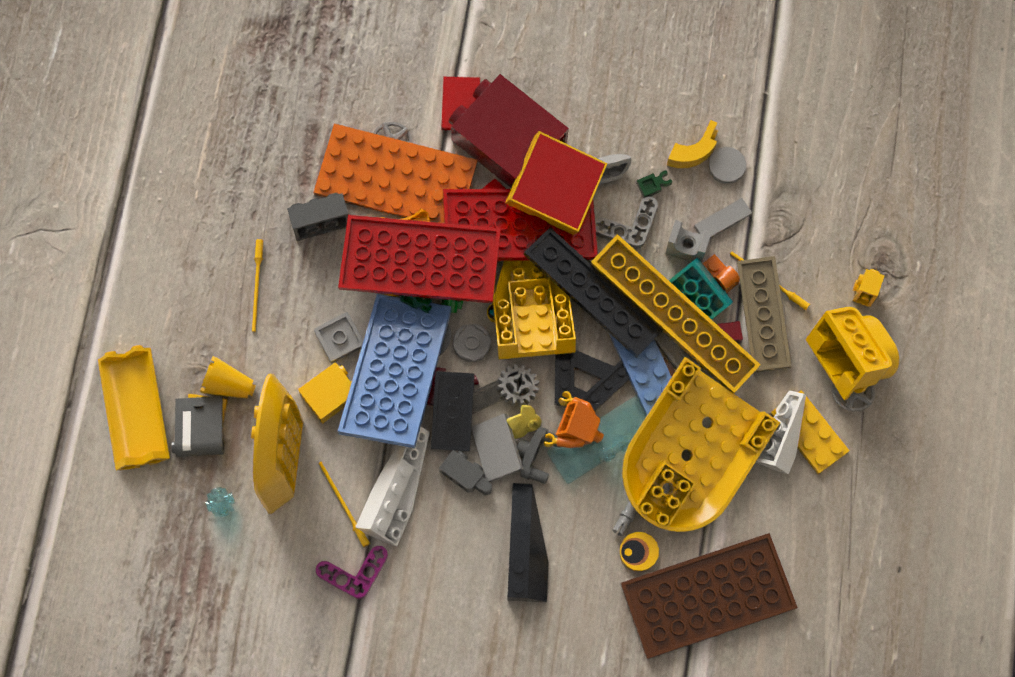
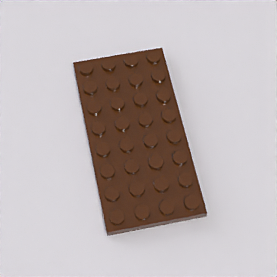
M770 533L620 583L647 660L798 608Z

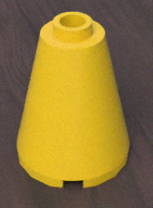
M212 356L211 361H214V363H210L202 383V386L205 388L200 389L201 393L246 399L248 395H253L256 387L253 384L254 380L219 358Z

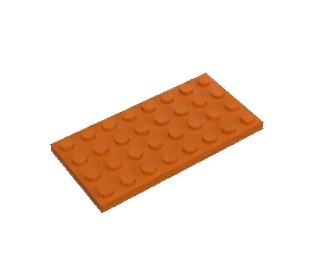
M334 123L313 193L322 197H328L332 193H343L345 203L404 218L414 215L420 209H424L429 214L430 222L444 223L443 189H470L478 160Z

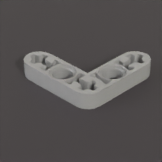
M648 196L641 201L632 227L606 218L596 219V235L612 240L615 237L614 231L621 229L624 231V236L621 238L632 248L638 249L643 247L657 210V200ZM650 202L652 207L649 209L648 214H646V205ZM644 218L648 221V225L641 227L638 224V220ZM601 223L604 224V228L602 229V231L598 230V226H600ZM612 226L611 234H608V229ZM638 231H640L641 241L635 243L634 238H636Z

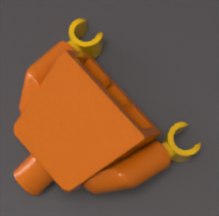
M568 391L563 392L562 396L567 399L559 398V403L567 407L556 432L558 438L548 433L545 435V438H550L552 442H544L543 445L545 447H552L553 444H557L558 447L581 448L586 444H591L593 441L596 443L601 442L604 434L597 430L600 418L596 415L592 405L580 398H572Z

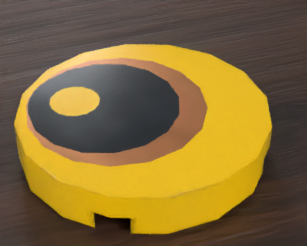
M645 532L629 534L620 545L621 561L632 571L649 570L655 565L659 556L657 542L651 535Z

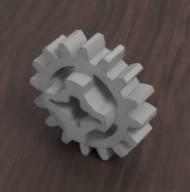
M514 364L513 369L508 366L506 372L502 371L501 377L497 380L499 383L497 390H502L499 396H505V402L511 400L512 406L516 402H518L519 406H522L523 401L528 405L530 399L534 400L536 397L535 393L539 391V388L536 387L539 381L534 380L537 375L530 374L531 368L527 371L524 370V365L518 368L517 364ZM518 380H520V381H519V384H520V385H519V389H518V391H517V387H516L517 384H516V383L518 382Z

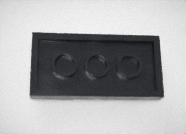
M436 371L431 449L470 451L475 373Z

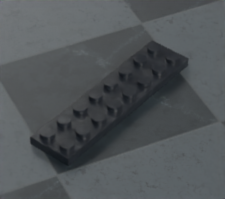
M549 228L524 252L523 255L636 358L663 331L661 327L552 228Z

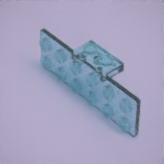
M637 395L600 418L597 430L604 434L601 442L596 443L593 441L591 444H586L581 448L553 447L547 451L548 456L567 484L604 461H611L618 452H625L629 443L646 418Z

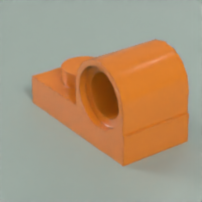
M715 254L702 263L726 293L739 284L740 277L731 266L726 267Z

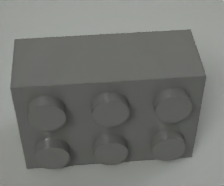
M332 193L326 198H314L307 203H295L287 208L296 241L344 229L347 226L349 214L343 193Z

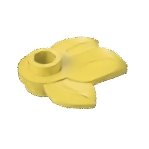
M522 405L519 415L506 420L512 429L515 439L522 438L528 432L537 430L542 423L541 418L535 414L534 408L529 405Z

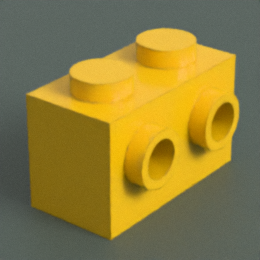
M866 269L864 274H860L853 286L855 294L852 301L871 307L878 297L884 275L880 274L877 270Z

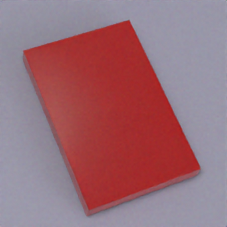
M443 76L441 130H451L452 125L448 121L453 112L461 105L468 109L476 100L473 97V93L480 84V77Z

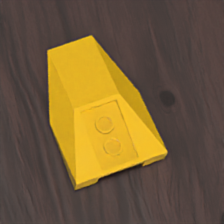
M504 261L493 298L499 360L575 353L576 337L570 297L531 261Z

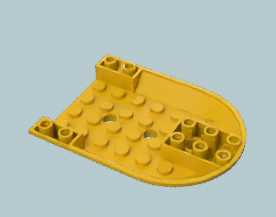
M686 357L680 363L629 443L622 467L624 489L636 512L652 525L675 532H686L702 528L713 522L724 512L780 424L778 420L766 412L758 411L700 371L701 367ZM705 417H709L711 420L709 428H705L702 424ZM687 449L691 456L689 460L684 461L681 454ZM668 483L670 490L665 494L663 485Z
M270 373L265 379L259 406H255L254 409L256 426H253L251 431V439H254V490L268 514L274 513L294 497L304 422L292 396L278 378Z

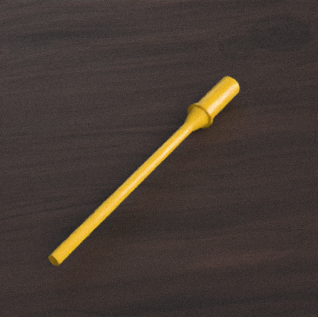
M257 239L255 246L256 275L252 332H256L260 264L263 260L264 240Z
M734 252L730 253L738 261L744 260ZM780 286V290L787 295L789 300H792L804 310L808 309L810 306L808 302L796 295L795 292L787 291Z
M322 461L319 462V466L352 522L353 531L356 533L362 546H368L370 544L364 532L356 528L357 522L354 520Z

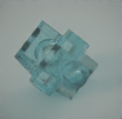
M218 487L212 489L211 493L207 494L208 500L205 503L208 512L212 511L215 517H224L229 515L230 512L235 511L233 507L235 503L234 496L226 488ZM222 499L221 503H216L217 500Z

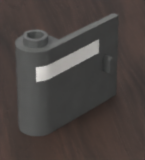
M222 396L175 399V442L171 443L172 453L176 454V457L224 454Z

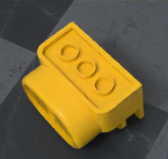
M854 307L826 311L805 339L844 400H847L853 391L855 393H863L868 386L877 384L879 380L892 377L899 366L897 346L882 323L873 316H862Z

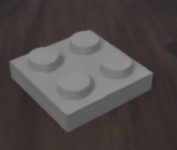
M348 312L314 328V332L331 364L362 348L363 339Z

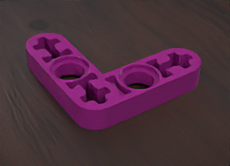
M383 546L373 547L356 577L328 561H321L317 564L316 574L323 581L356 599H363L370 591L386 563L388 552ZM381 550L383 551L382 555L384 556V558H379L377 560L376 564L379 565V567L377 568L374 564L368 562L369 560H372V562H374V560L376 559L374 553L380 552ZM328 566V570L334 574L332 581L329 580L331 575L327 573L321 575V567L325 568ZM367 567H372L375 570L371 578H367L363 574L364 569ZM339 575L347 576L348 581L345 585L337 584L336 579ZM352 579L355 580L353 582V585L357 587L363 585V593L359 592L358 595L355 594L356 590L352 587H350V590H347V588L351 584Z

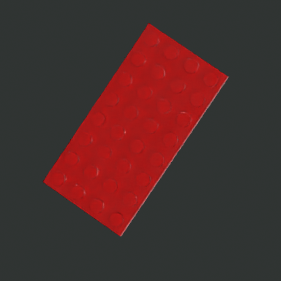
M443 189L444 223L501 228L498 261H530L523 255L524 252L549 228H552L586 260H593L598 255L593 199L579 232L572 235L550 225L540 217L529 215L505 204L511 189Z
M348 215L338 288L339 290L493 304L501 228Z

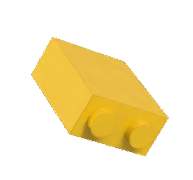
M336 362L298 389L301 397L322 424L345 407L352 383L347 377L348 372L342 365L338 366Z

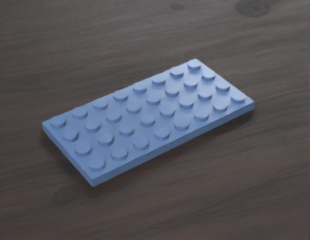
M376 295L338 428L339 435L415 448L451 315V306L431 303L432 309L429 313H426L419 307L415 309L402 303L399 297Z

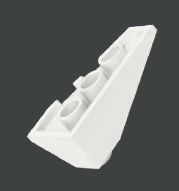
M789 391L776 408V414L773 417L780 424L755 463L789 474L797 453L806 399L805 394Z

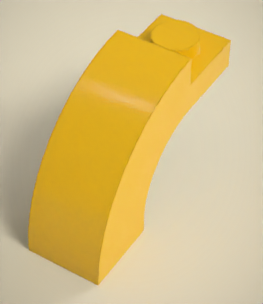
M710 120L702 139L696 144L684 146L675 143L669 155L667 166L691 168L707 160L717 144V141H715L719 131L716 130L717 122Z

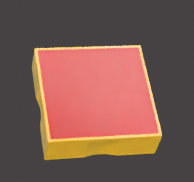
M539 131L531 142L524 158L522 170L515 179L505 204L529 215L540 217L550 225L575 235L580 230L608 163Z

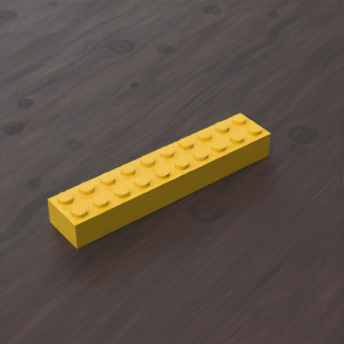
M618 234L591 261V265L661 327L665 334L723 387L732 393H735L761 365Z

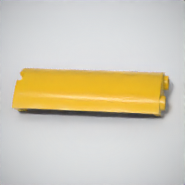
M136 345L131 347V350L125 354H116L115 351L106 352L103 357L98 359L116 471L136 469L146 464L154 465L169 459L151 348H143L142 345Z

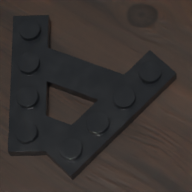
M578 350L575 353L555 354L554 405H561L559 398L567 399L562 396V393L568 391L572 398L577 397L588 401L596 412L630 380L622 360L613 366ZM577 369L600 380L586 392L574 387V370Z

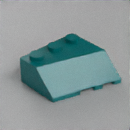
M698 258L669 280L711 320L733 303L732 299Z

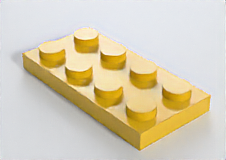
M806 396L797 449L819 475L850 450ZM776 409L771 411L770 414L772 415V417L775 416Z

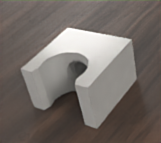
M675 220L665 254L690 262L698 258L702 262L712 231L705 229L701 234L692 233L682 227V222ZM689 243L692 248H685L683 244Z

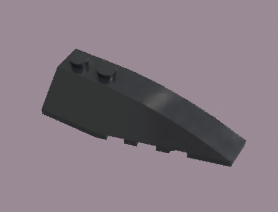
M513 483L507 601L547 602L549 562L533 485Z

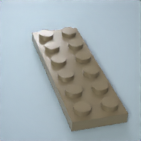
M775 256L737 261L750 355L761 364L754 373L791 368Z

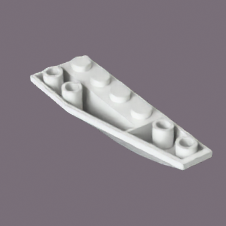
M420 427L415 448L398 445L380 473L356 525L357 529L368 536L393 546L398 545L414 506L430 433L426 429Z

